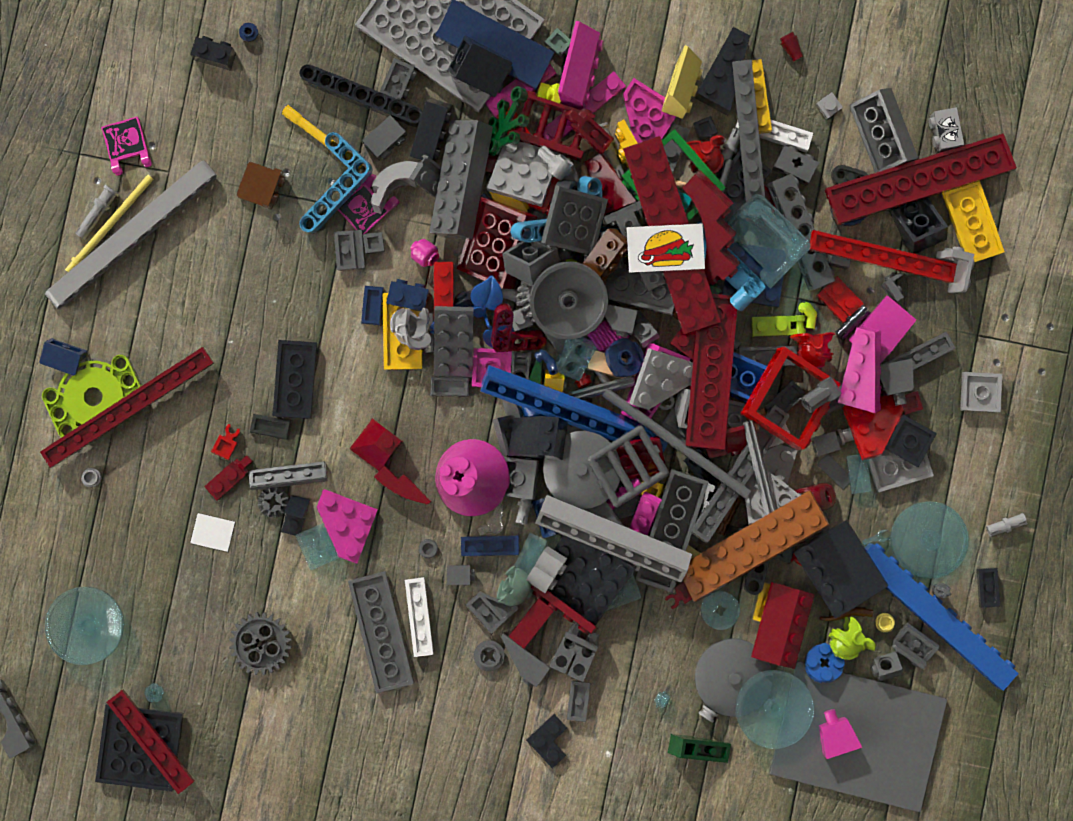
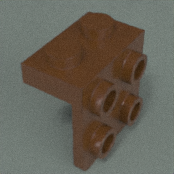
M249 162L237 191V196L240 199L272 210L273 206L277 204L279 189L284 185L285 174L280 169L274 168L273 170Z

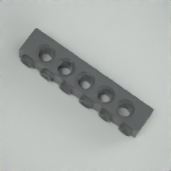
M792 173L768 183L767 187L808 290H814L835 281L834 270L827 262V254L812 251L809 254L806 251V247L810 243L811 232L815 229L812 224L814 222L813 217L808 213L805 206L806 199L799 191L798 179ZM786 191L791 194L790 201L785 198ZM793 209L798 211L797 219L792 215ZM800 227L805 229L804 237L799 233ZM815 262L818 263L820 267L818 272H816L813 268Z

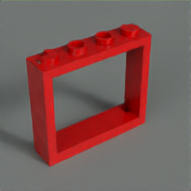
M784 346L777 348L740 414L749 420H753L755 424L792 448L804 450L810 445L812 434L819 429L821 418L829 411L830 402L824 403L814 411L799 439L756 412L786 359L820 381L830 377ZM833 379L839 388L841 383Z

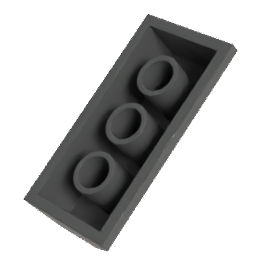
M892 88L879 89L849 105L875 173L918 159Z

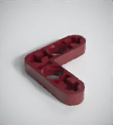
M503 303L495 308L491 344L496 352L536 350L546 345L547 340L543 331L512 332L514 313L509 304ZM500 326H507L504 330H498ZM517 339H523L521 343H514Z

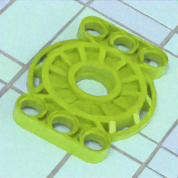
M116 355L112 359L111 365L101 361L79 363V367L86 365V368L73 375L66 385L64 383L70 375L68 373L63 376L58 389L49 387L42 392V400L61 438L65 436L63 428L66 425L71 426L73 431L79 427L78 423L82 425L142 386L128 357ZM119 358H124L126 361V366L122 369L116 366ZM91 364H101L103 366L102 368L92 367ZM128 375L134 378V383L131 386H127L124 383V379ZM90 388H98L102 392V401L97 406H90L85 401V393ZM49 391L56 393V399L52 402L47 399ZM58 408L64 410V416L61 419L55 417V411Z

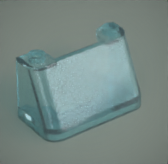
M759 194L752 196L727 222L737 232L733 237L735 242H738L763 267L760 277L763 283L770 289L810 249V243L807 238L765 197Z

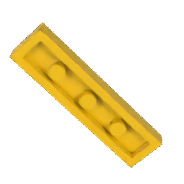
M762 59L752 60L759 134L771 133L772 127Z

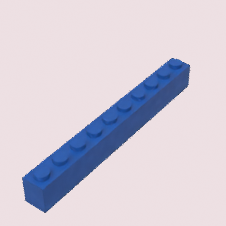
M491 365L488 366L482 380L481 392L548 417H559L567 421L569 425L599 434L612 441L617 440L638 426H643L638 421ZM643 426L649 438L657 436L655 433H653L648 428ZM638 435V436H636L635 438H633V439L630 440V441L638 440V439H641V438H640V436ZM661 439L662 449L664 453L668 443Z
M869 543L865 549L889 586L886 589L994 686L1004 691L1019 674L1014 670L1016 666L1007 659L1004 661L1000 657L1001 653L993 646L991 648L985 644L986 639L977 633L975 635L970 631L972 627L964 620L960 622L956 618L958 615L951 608L946 609L942 606L943 601L936 595L932 597L927 592L929 589L923 583L914 581L912 579L914 575L907 569L903 571L898 566L900 563L894 557H887L884 554V548L877 543L875 545Z

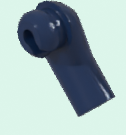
M545 350L535 353L537 362L545 361L550 375L558 373L556 362Z

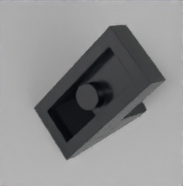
M291 495L284 512L286 516L282 533L301 537L310 499Z

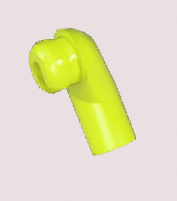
M800 303L798 310L807 317L805 328L815 329L817 312L811 303Z

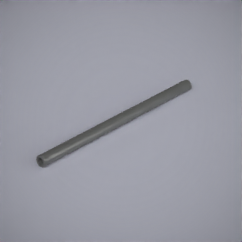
M609 388L602 395L745 499L751 492V490L694 449L686 446L684 442Z

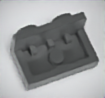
M394 58L380 92L402 100V98L406 99L410 90L407 88L409 81L413 82L417 71L414 70L415 65H410Z
M909 623L894 637L892 644L897 654L904 655L914 666L922 669L926 667L927 661L939 649L938 644Z

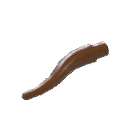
M855 607L837 618L834 616H821L820 620L836 621L850 616L873 617V610L866 609V607Z

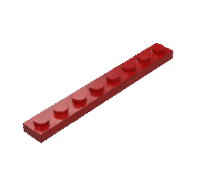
M816 230L811 232L808 248L811 251L948 283L954 282L957 267L955 263Z

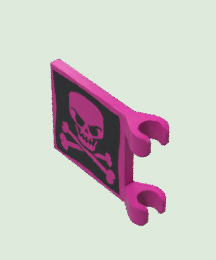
M138 116L101 127L111 161L112 172L116 176L123 174L119 161L140 155L141 162L145 167L152 166Z
M375 174L370 175L338 209L356 230H362L363 234H366L400 203L393 196L387 201L381 214L374 212L371 204L374 192L370 188L377 177Z

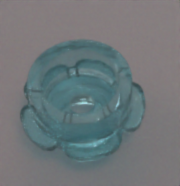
M152 683L149 687H146L144 693L149 702H159L162 699L164 690L157 683Z
M663 691V693L659 692L655 697L656 708L664 709L669 702L671 696L666 691Z

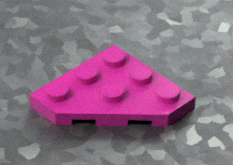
M633 78L623 93L631 132L637 143L658 136L662 140L676 116L661 112L665 97Z
M323 489L316 508L339 558L357 564L378 509Z

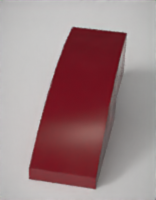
M384 466L374 476L386 488L404 498L424 504L432 502L405 474L398 479L387 466Z

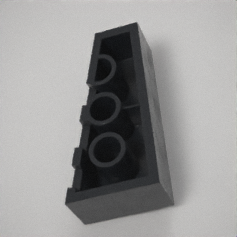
M735 27L729 33L695 96L697 100L727 116L730 113L735 95L732 62L744 60L750 35Z

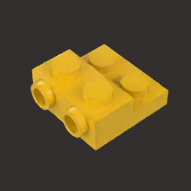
M623 119L617 123L614 135L620 144L617 156L622 164L625 163L629 167L623 148L637 144V141Z

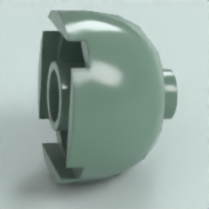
M515 566L510 567L505 574L508 576L505 581L502 580L499 585L497 599L505 605L517 606L528 600L533 590L531 589V584L526 580L528 574Z

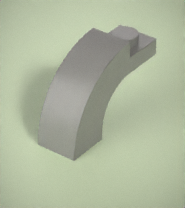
M405 161L395 163L378 174L372 183L374 194L371 198V204L374 212L382 213L388 196L394 189L400 186L417 187V184L409 179L419 162Z

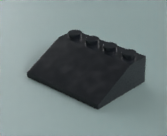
M848 520L839 523L802 544L794 551L798 561L835 618L852 610L889 586Z

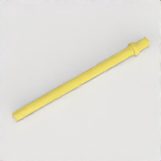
M147 175L81 252L71 259L72 262L65 269L67 272L71 271L88 256L154 180L152 177Z

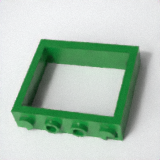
M675 129L662 140L663 146L673 140L699 171L701 170L721 191L726 188ZM629 169L622 175L624 179L622 183L628 190L632 188L636 192L634 197L640 201L634 181L630 177L631 172ZM696 207L686 215L688 221L699 212Z

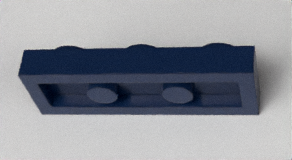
M519 535L461 537V556L519 555Z

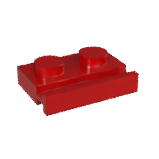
M836 276L834 278L835 281L829 283L816 296L844 323L846 318L851 316L864 303Z

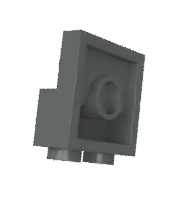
M504 457L510 474L509 487L504 496L535 500L540 461Z

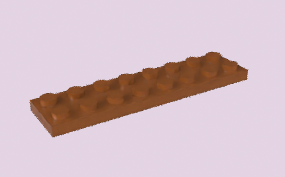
M809 490L692 558L683 581L693 601L697 602L827 528L830 524L814 495Z

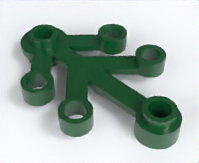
M519 86L513 88L511 92V100L513 101L511 107L506 100L501 99L498 102L499 118L492 116L488 122V125L493 127L488 155L496 156L502 147L510 143L515 145L519 143V133L512 131L507 137L503 138L506 132L518 126L526 127L529 124V117L523 114L512 120L520 103H524L528 99L526 89Z

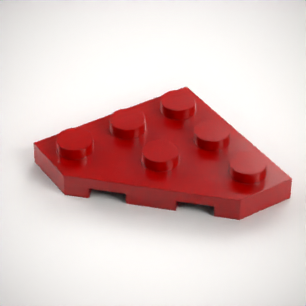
M893 395L880 397L881 410L876 413L848 405L842 408L862 461L881 456L904 411L902 404L895 406Z

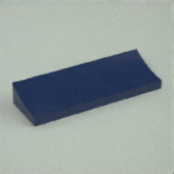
M457 0L451 1L445 17L435 34L437 38L456 48L459 47L464 35L503 55L512 62V71L509 76L535 90L538 88L554 58V52Z

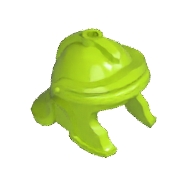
M847 617L845 618L843 631L837 628L836 630L832 629L831 633H829V637L832 639L830 641L831 650L836 657L841 659H854L865 649L875 651V642L863 635L860 624L853 617H850V620Z

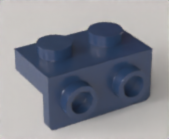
M397 279L396 282L391 281L386 304L406 309L410 308L420 312L425 308L430 293L429 289H426V285L415 283V286L407 285L408 281Z

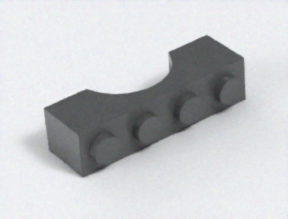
M0 680V712L4 715L7 722V731L1 740V744L9 759L36 744L33 733L28 731L25 726V718L16 709L15 700L6 691V683Z

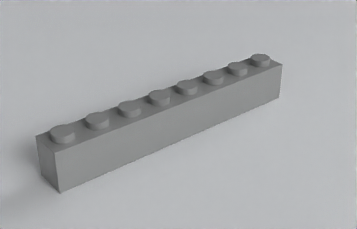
M546 495L535 523L678 582H682L687 573L692 556L691 553L548 495Z

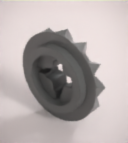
M278 487L265 489L258 497V507L268 517L283 515L289 502L286 492ZM275 496V500L281 503V505H274L271 509V504L266 499L269 500Z
M487 640L477 645L474 651V661L480 669L494 671L503 664L504 650L499 643ZM495 649L493 657L496 661L488 659L483 662L486 655L482 650L490 652Z

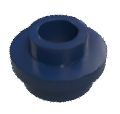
M244 23L239 29V35L242 40L252 42L258 37V29L253 23ZM247 29L252 30L251 34L249 35L245 34V31Z

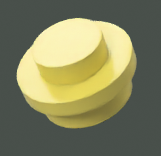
M881 613L876 617L875 625L879 631L889 632L894 628L895 620L890 614Z

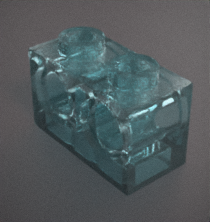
M584 337L566 339L564 350L555 361L558 372L580 381L597 348L595 344ZM582 345L580 350L575 351L577 346ZM573 362L572 366L566 367L568 363Z

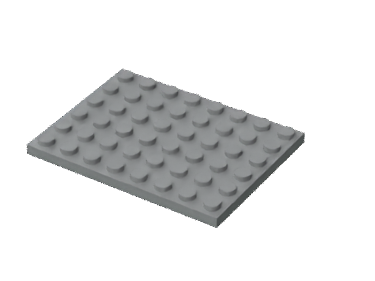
M372 0L355 23V26L408 64H414L415 69L479 113L491 95L453 77L448 71V67L458 48L435 36L452 0ZM457 0L531 40L545 22V19L518 0Z

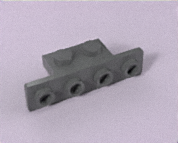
M502 400L506 416L493 419L501 453L503 456H507L509 453L513 418H521L523 416L519 405ZM517 457L518 459L535 461L534 458Z

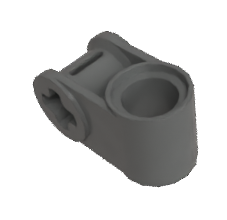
M512 351V374L517 375L521 373L529 380L532 351L528 353Z

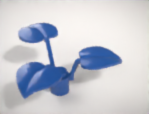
M490 276L472 290L471 301L474 305H471V307L474 308L475 317H484L488 330L483 333V339L488 346L492 347L491 335L493 326L489 323L486 308L495 310L498 305L502 304L503 293L497 280ZM434 322L431 324V326H430V328H429L430 333L433 334V335H434ZM500 326L498 330H504L507 326Z

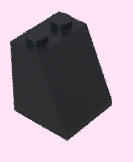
M464 35L448 67V71L454 78L496 97L497 93L499 94L503 89L505 77L509 76L512 71V62L503 55Z

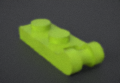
M805 315L752 317V337L791 336L793 334L806 333L804 328ZM791 322H796V329H791Z

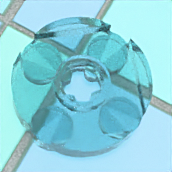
M715 591L703 599L701 615L704 622L710 627L717 630H725L732 627L740 615V606L731 594L724 591ZM718 605L726 609L722 616L719 613H715Z

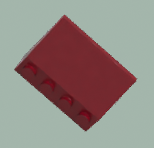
M480 196L473 239H466L457 269L483 281L493 276L502 289H514L518 278L505 272L503 259L505 251L521 242L512 237L511 228L517 222L537 220L538 217Z

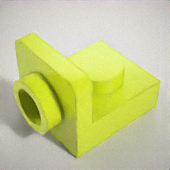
M540 83L537 92L538 97L560 103L558 94L560 84L549 85Z

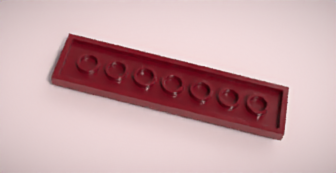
M712 294L721 322L696 330L685 444L695 448L725 450L737 309L730 302L732 296Z

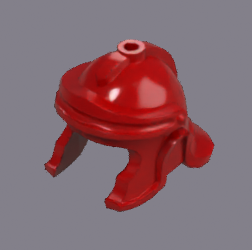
M722 135L713 136L707 142L690 141L687 143L714 175L721 170L724 162L721 146L726 142ZM690 161L688 167L689 169H691L692 173L699 172L695 165Z
M827 332L815 335L800 333L790 336L792 340L797 342L798 356L815 367L822 368L825 366L826 361L830 362L834 353H830L831 349L828 348V343L832 340L835 333Z

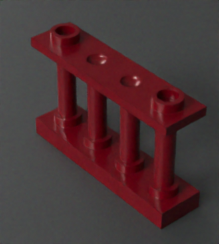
M527 91L528 99L522 111L523 115L529 117L533 104L544 107L536 133H533V135L528 134L525 127L521 126L510 130L509 133L512 131L519 133L520 142L540 148L546 146L549 150L558 152L566 158L581 162L584 151L579 147L582 140L579 134H575L573 143L570 146L562 144L561 140L568 121L565 114L569 109H574L578 114L580 112L588 114L595 120L593 112L585 108L581 110L538 97V94L535 92ZM552 109L562 112L555 137L550 141L544 139L543 133Z

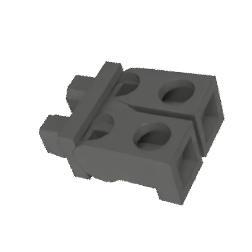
M573 623L569 631L565 632L549 667L565 674L574 657L567 675L584 682L598 649L599 634H591L589 632L586 640L579 637L581 634V630L578 628L579 625Z

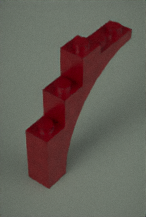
M700 170L682 188L693 200L705 228L706 258L704 272L708 284L713 286L720 278L724 280L728 276L731 279L739 271L736 267L741 262L727 250L735 242L733 237L737 232L724 218L732 211L730 207L734 203Z

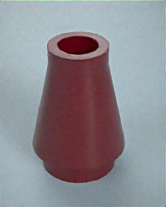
M794 32L780 38V45L793 61L803 57L798 37Z

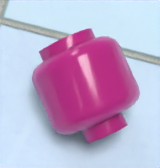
M426 239L415 241L410 248L412 260L423 267L433 266L434 262H437L439 258L438 247Z

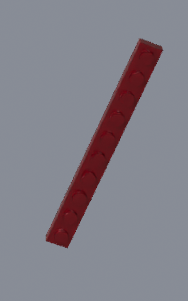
M201 347L41 450L42 457L48 466L53 468L213 365V360L206 349Z

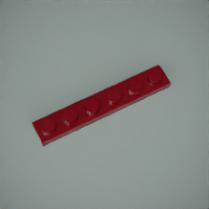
M124 689L106 702L177 794L181 793L195 781Z

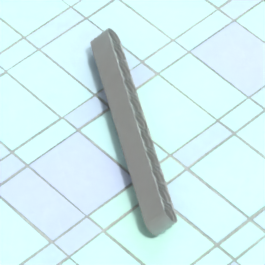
M205 160L196 164L45 292L46 297L57 309L63 308L217 177V174Z

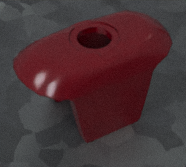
M827 483L794 490L797 493L810 490L822 511L830 509L836 503L835 490ZM825 492L827 493L828 501L826 500Z

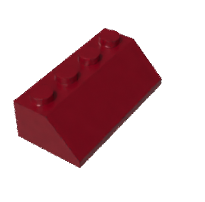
M771 582L751 657L795 669L815 594Z

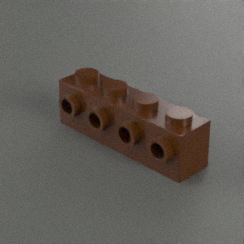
M607 229L583 262L584 265L593 269L600 276L604 285L607 283L610 273H613L618 268V262L621 258L628 254L627 238L617 229Z

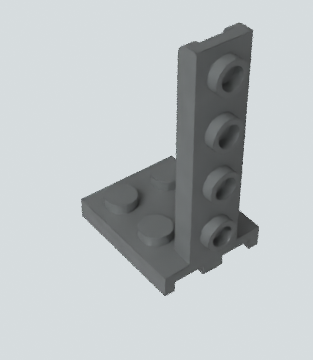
M640 201L603 217V225L608 224L609 227L617 224L621 234L627 238V227H640L636 215L639 214L637 210L642 208ZM661 271L639 272L647 291L666 283Z

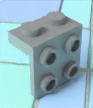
M961 247L945 248L944 251H938L936 259L957 264L954 282L949 283L948 293L966 292L971 284L970 274L975 264L974 254L964 252V248Z

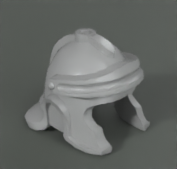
M410 308L399 309L392 315L390 320L391 332L394 333L400 343L414 350H421L429 346L431 336L427 333V325L430 320L428 309L423 308L419 317Z

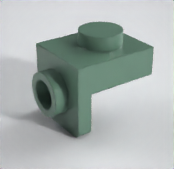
M556 28L545 41V45L562 59L564 55L567 56L571 38L569 39Z

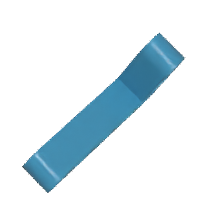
M334 132L329 133L325 137V145L348 169L301 218L300 228L308 233H316L368 179L373 171L372 165L343 136ZM338 137L339 144L333 147L331 141L333 138ZM351 150L353 157L350 160H346L345 153ZM361 164H365L367 169L364 173L360 174L358 168ZM348 178H352L353 185L347 188L345 181ZM338 191L340 199L334 202L332 195ZM325 205L327 212L325 215H320L319 209ZM309 219L314 221V226L311 229L306 227V222Z
M583 176L578 181L577 191L602 197V183L597 178ZM547 219L517 222L511 228V235L514 239L523 242L542 241Z
M703 225L704 258H706V236ZM728 248L727 250L741 262L736 267L739 271L731 279L728 276L725 278L737 290L730 298V302L737 310L743 311L765 289V285Z

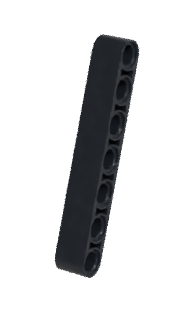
M306 64L300 69V77L308 86L388 117L391 115L394 120L412 127L419 126L422 110L417 106L310 64ZM307 72H314L312 78L306 79L304 77ZM330 78L331 83L329 85H322L324 79ZM343 85L349 86V90L345 93L340 92V88ZM360 92L367 93L366 98L362 100L358 99L357 95ZM383 99L385 102L382 106L378 107L375 105L376 100ZM395 106L402 107V111L400 113L396 114L392 112ZM418 113L420 117L418 120L413 121L410 119L411 114Z

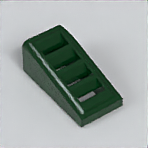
M535 361L529 378L530 381L541 384L543 361Z

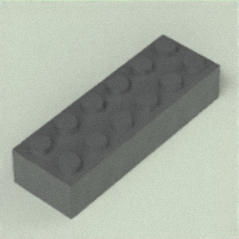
M478 120L450 121L429 233L444 238L473 239L492 136V126Z
M670 469L661 497L662 502L649 537L686 551L692 534L690 531L695 525L709 481ZM641 566L635 576L636 581L669 592H673L676 580Z

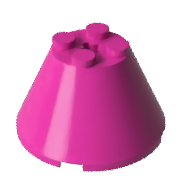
M476 439L463 440L448 448L440 458L435 474L436 488L441 500L452 511L464 516H480L494 510L502 502L510 481L508 464L502 453L491 444Z

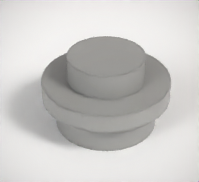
M88 468L82 473L81 479L85 486L95 487L101 481V474L97 469Z

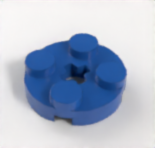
M822 643L812 647L806 654L805 670L814 681L831 683L842 674L845 661L833 654L829 644ZM821 659L826 660L828 662V668L826 666H824L823 668L820 666V664L822 663L820 661Z

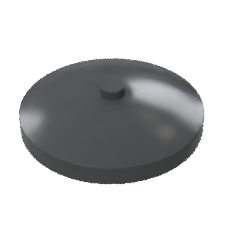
M562 262L552 265L537 277L530 292V310L537 325L547 334L559 339H576L589 334L601 323L607 311L608 294L602 279L593 269L577 262Z
M576 431L566 434L563 460L545 459L544 479L551 494L556 499L580 509L593 508L606 502L609 497L605 490L599 487L597 483L598 478L588 462V457L609 445L610 442L601 435L589 431ZM614 450L613 452L615 453L617 459L619 460V462H620V464H621V461H620V457H619V455H618V452H617L616 450ZM606 455L597 462L615 492L620 483V478Z
M724 639L709 646L700 656L695 668V685L703 702L713 711L725 716H743L758 709L768 697L772 686L771 666L769 662L751 657L754 647L752 643L742 639Z

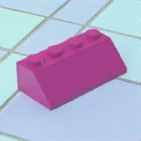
M580 21L575 22L558 90L561 104L579 110L585 108L586 104L589 105L591 98L589 90L590 87L594 86L595 82L594 70L598 69L599 66L598 54L599 51L602 52L604 40L601 39L600 32Z

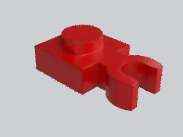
M230 424L225 428V437L219 435L211 450V453L228 461L237 446V442L233 441V439L237 438L240 434L239 428L234 434H231L229 432Z

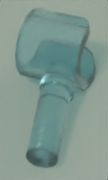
M881 530L874 537L862 540L863 545L874 541L885 542L890 540V538L884 539L882 537V533L888 530Z

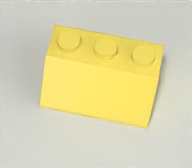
M684 46L678 58L661 112L683 119L685 113H690L693 102H690L691 96H695L698 88L695 83L696 80H700L703 69H700L702 61L689 46Z

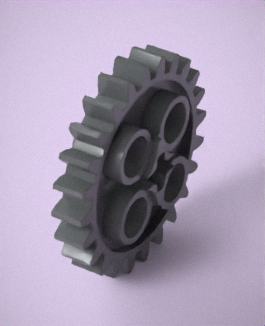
M256 612L255 618L249 614L248 621L245 618H241L242 625L235 624L238 630L231 631L235 637L229 639V641L234 642V645L230 646L229 649L235 650L231 656L238 657L235 663L241 661L240 669L247 666V673L254 669L255 675L259 673V670L265 675L267 669L270 673L274 672L273 666L277 669L281 668L279 662L286 663L283 657L290 656V653L286 650L292 648L291 645L287 644L292 638L286 636L290 633V630L284 631L287 624H279L281 618L275 621L274 614L267 618V612H264L262 617H260L259 612ZM263 626L270 628L269 636L263 635L261 631ZM245 633L252 635L253 640L251 643L245 642ZM272 636L277 637L275 640L263 644L262 647L258 646L245 651L246 647L259 642V640L263 641ZM270 644H275L278 647L276 654L269 651ZM252 651L259 653L260 659L258 661L252 660Z

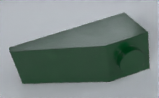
M671 734L668 753L684 759L728 763L731 744Z

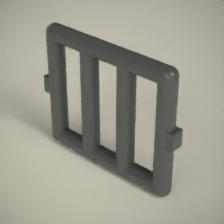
M643 426L634 428L588 457V462L598 478L597 483L599 487L605 490L614 507L623 505L669 475V471L658 454L660 450L657 445H653ZM638 435L660 471L651 478L630 443V440ZM622 445L643 480V483L635 488L613 452ZM606 455L627 490V493L619 498L597 462Z

